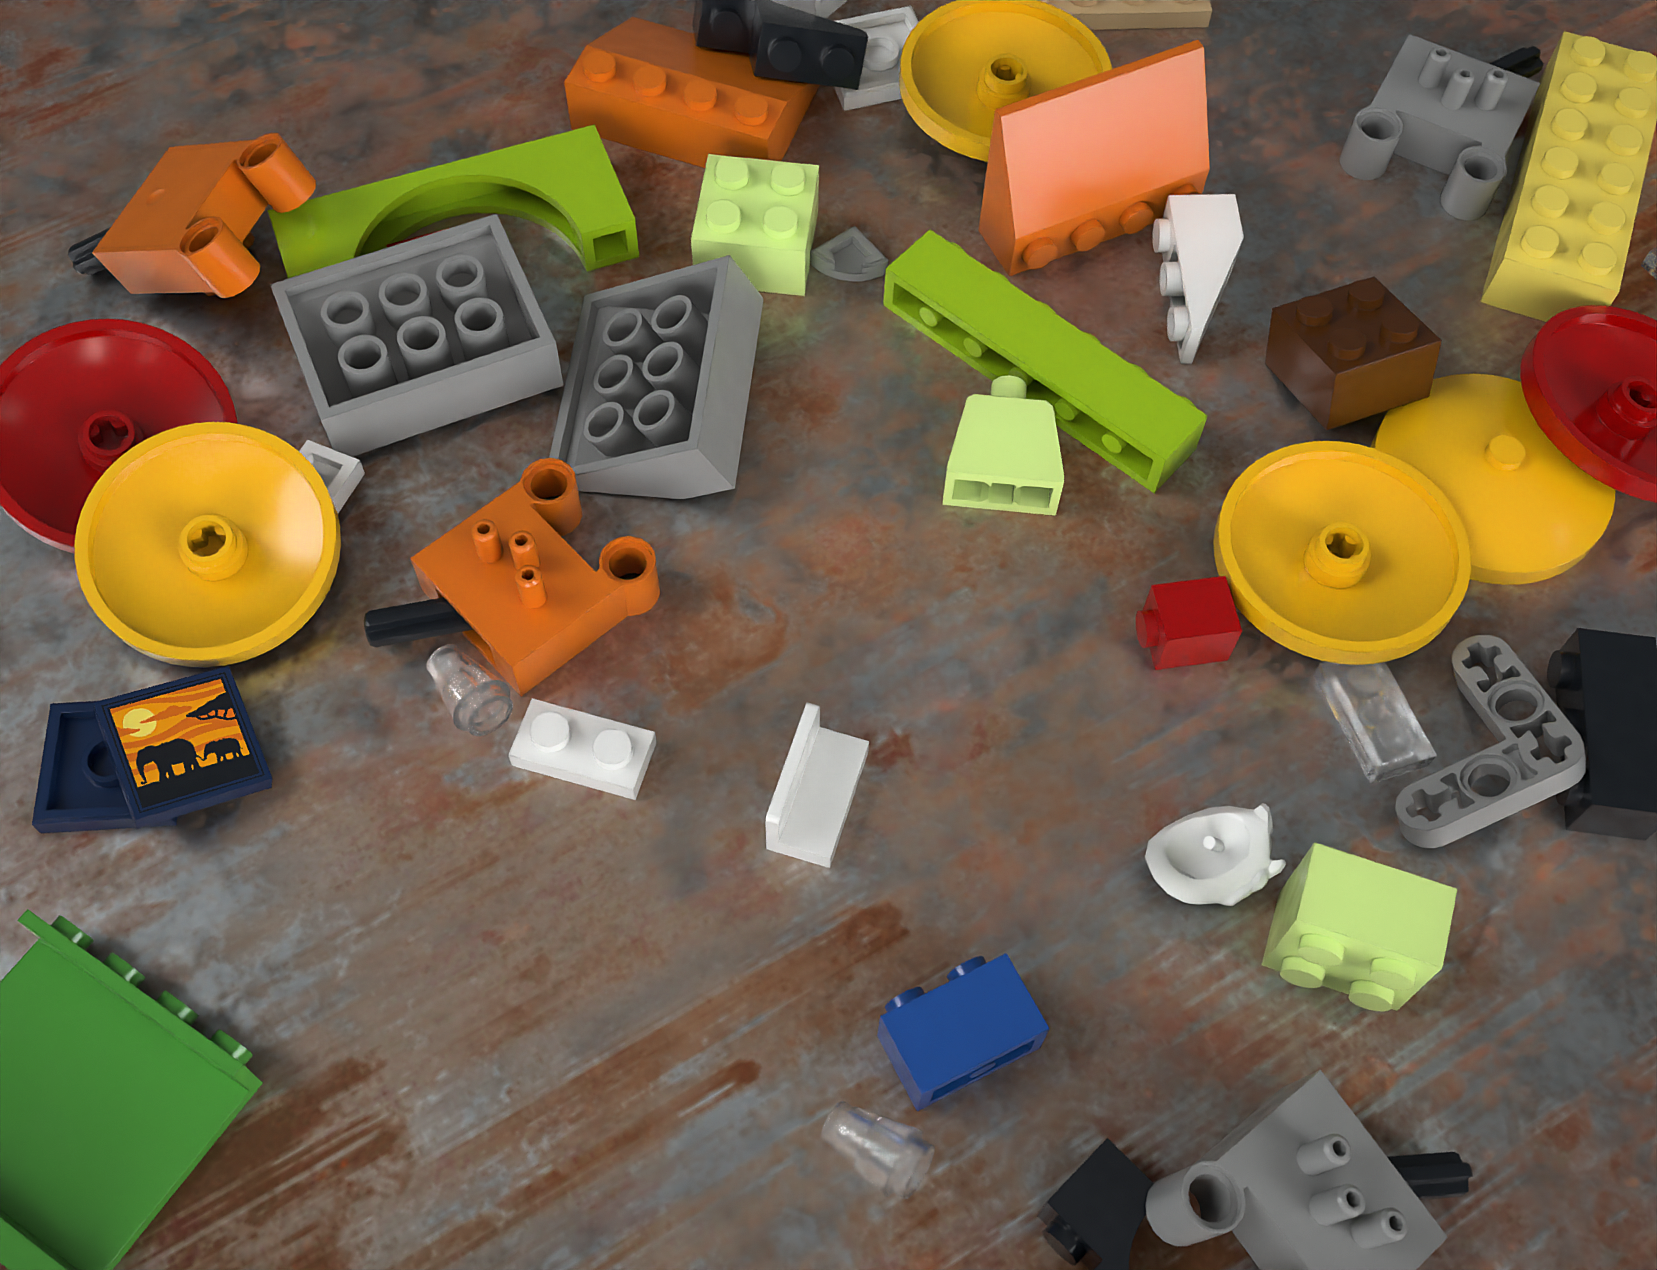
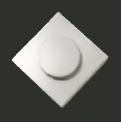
M307 440L299 452L313 465L321 476L333 499L338 514L365 475L361 461Z

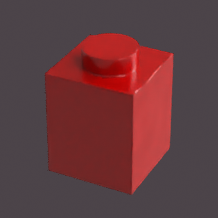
M1226 576L1151 585L1143 610L1137 611L1136 614L1138 641L1142 648L1150 649L1155 670L1228 661L1242 633Z

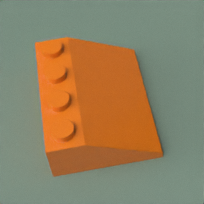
M636 17L629 18L587 44L564 81L571 130L595 124L598 134L602 139L702 168L706 167L708 154L782 161L820 86L818 84L754 76L748 53L696 46L694 33Z
M1197 39L995 109L978 231L1009 277L1029 269H1040L1053 260L1078 251L1085 252L1091 250L1099 243L1126 233L1134 234L1141 231L1146 226L1153 224L1155 219L1163 218L1169 195H1202L1210 163L1204 46Z

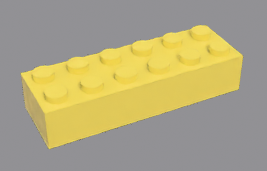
M1566 31L1563 32L1539 81L1540 85L1535 95L1480 301L1484 304L1544 322L1569 308L1587 305L1610 306L1619 293L1657 121V56L1646 51H1635L1602 42L1591 36H1580Z

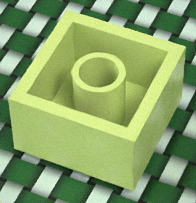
M708 154L691 236L693 265L730 255L757 291L805 296L818 216L819 165Z
M1314 842L1279 892L1262 966L1280 971V976L1284 980L1300 987L1318 988L1324 986L1348 994L1349 1000L1362 1008L1373 1011H1389L1391 1009L1397 1011L1443 968L1457 888Z

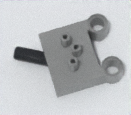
M1409 34L1371 105L1361 109L1356 114L1340 155L1341 167L1354 178L1374 180L1385 173L1392 155L1396 154L1449 175L1440 196L1441 205L1448 214L1461 220H1476L1483 217L1507 173L1508 166L1504 158L1540 85L1539 82L1528 78L1538 74L1543 68V62L1540 59L1541 51L1535 46L1529 48L1522 47L1488 64Z
M1319 1070L1278 1090L1195 1164L1156 1181L1148 1191L1145 1206L1147 1219L1153 1231L1163 1241L1174 1246H1190L1232 1230L1260 1270H1416L1448 1238L1420 1200L1462 1197L1469 1192L1468 1179L1473 1174L1470 1164L1467 1162L1463 1163L1456 1152L1386 1156L1327 1077ZM1189 1191L1196 1197L1200 1205V1217L1194 1212L1190 1204Z

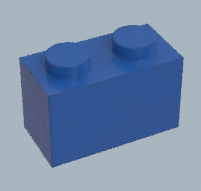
M1007 953L989 962H986L983 956L969 959L949 972L947 975L949 982L927 993L923 991L922 987L909 989L885 1005L887 1013L880 1016L877 1037L917 1112L1041 1048L1050 1028Z

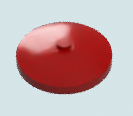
M1603 305L1578 306L1559 312L1542 326L1530 341L1522 356L1520 366L1521 386L1531 414L1557 449L1584 472L1624 494L1657 503V320L1631 310Z
M90 319L72 322L41 333L16 349L0 365V506L17 525L30 535L60 550L75 554V536L81 511L88 495L104 472L132 447L163 431L204 422H230L238 424L234 403L228 388L212 364L199 351L177 336L148 324L122 319Z

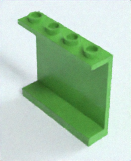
M27 909L17 921L33 933L38 940L0 981V1263L8 1270H113L263 1082L245 1066L253 1054L235 1039L220 1029L210 1039L206 1038L191 1027L199 1015L175 996L164 990L156 1000H153L138 989L146 977L122 958L111 952L103 962L99 961L85 951L94 940L73 923L59 915L49 925Z

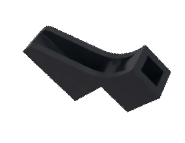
M695 0L692 26L696 46L748 53L754 76L858 90L868 43V35L865 31L771 0Z
M1107 1138L1042 1207L1037 1215L1047 1226L1042 1231V1234L1049 1245L1065 1261L1073 1266H1076L1081 1261L1089 1270H1129V1257L1133 1239L1138 1227L1147 1214L1145 1206L1147 1194L1154 1183Z

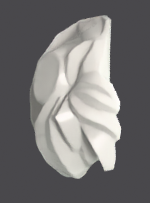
M1264 803L1255 809L1222 806L1207 808L1189 814L1167 825L1148 841L1145 860L1154 880L1165 892L1182 902L1190 904L1219 903L1233 906L1252 892L1261 890L1266 886L1269 878L1279 874L1286 866L1285 860H1273L1271 858L1273 847L1270 835L1273 832V823L1270 808Z

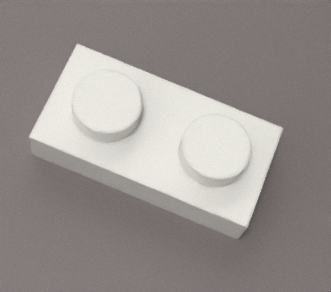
M532 698L508 756L512 766L636 800L657 741L654 731Z

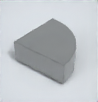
M853 226L811 250L810 264L821 273L835 279L866 281L885 275L889 260Z

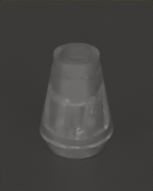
M454 644L440 647L429 657L427 670L432 675V679L458 729L469 731L474 736H484L496 731L508 720L513 710V702L510 699L509 686Z
M840 1101L833 1108L821 1131V1140L831 1145L833 1150L853 1166L885 1197L890 1196L894 1192L905 1200L910 1198L926 1175L935 1152V1146L922 1139L923 1131L921 1129L857 1106L853 1107L845 1101Z

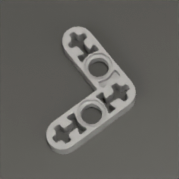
M1476 635L1466 638L1456 646L1452 653V667L1459 690L1499 743L1411 783L1402 789L1396 798L1395 811L1401 832L1410 843L1421 848H1436L1447 845L1571 788L1585 774L1586 757L1584 743L1580 734L1512 648L1499 637ZM1483 662L1487 667L1495 666L1498 683L1491 687L1490 678L1479 666L1472 667V665ZM1512 701H1526L1536 707L1535 712L1531 716L1519 721L1508 720L1498 714L1502 706ZM1543 735L1544 743L1552 754L1557 757L1564 755L1565 760L1555 764L1549 757L1541 758L1537 738ZM1485 775H1499L1510 782L1506 791L1493 797L1481 796L1471 790L1474 781ZM1459 791L1464 806L1463 809L1459 808L1457 798L1452 799L1451 793ZM1428 807L1431 812L1439 813L1440 817L1429 822L1424 815H1417V811Z

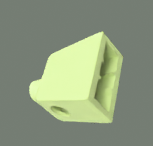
M1010 375L998 377L991 384V395L973 394L967 397L947 464L942 505L1056 516L1064 484V470L1054 408L1046 400L1026 399L1027 386L1021 378Z

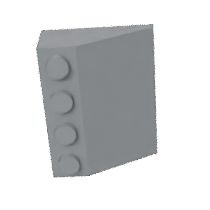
M497 214L270 284L333 450L353 457L564 385L556 341Z
M730 255L584 295L549 458L563 460L571 466L575 472L578 491L687 499L735 489L764 298Z

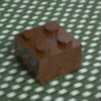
M1373 276L1272 308L1265 364L1326 430L1429 397L1442 340Z

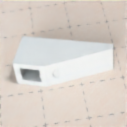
M1235 194L1169 195L1163 218L1155 219L1152 234L1153 249L1155 253H1162L1163 257L1160 269V291L1162 296H1169L1171 305L1167 316V334L1169 341H1177L1180 364H1192L1231 276L1244 238Z

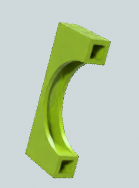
M595 124L308 199L301 206L289 212L279 213L274 209L268 210L288 279L385 249L387 244L402 241L409 235L432 223L455 216L476 213L515 216L547 228L563 239L575 251L587 272L640 257L635 217Z

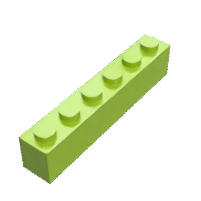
M929 229L886 268L883 305L991 381L1006 375L1016 376L1024 380L1027 386L1026 399L1046 400L1053 405L1056 426L1155 494L1196 450L1208 415L1196 408L1186 397L1175 394L1151 378L1140 366L1127 362L1102 345L1092 334L1081 331L1057 315L1049 305L1035 300L1011 284L1001 273L990 270L972 258L958 244L947 241Z

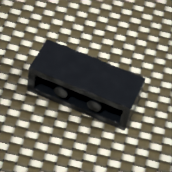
M1577 628L1561 649L1552 653L1547 669L1548 684L1550 688H1555L1556 705L1580 734L1584 743L1586 771L1582 779L1571 788L1556 794L1558 804L1564 805L1566 830L1647 840L1657 831L1656 637ZM1560 756L1561 762H1563L1565 760V756Z

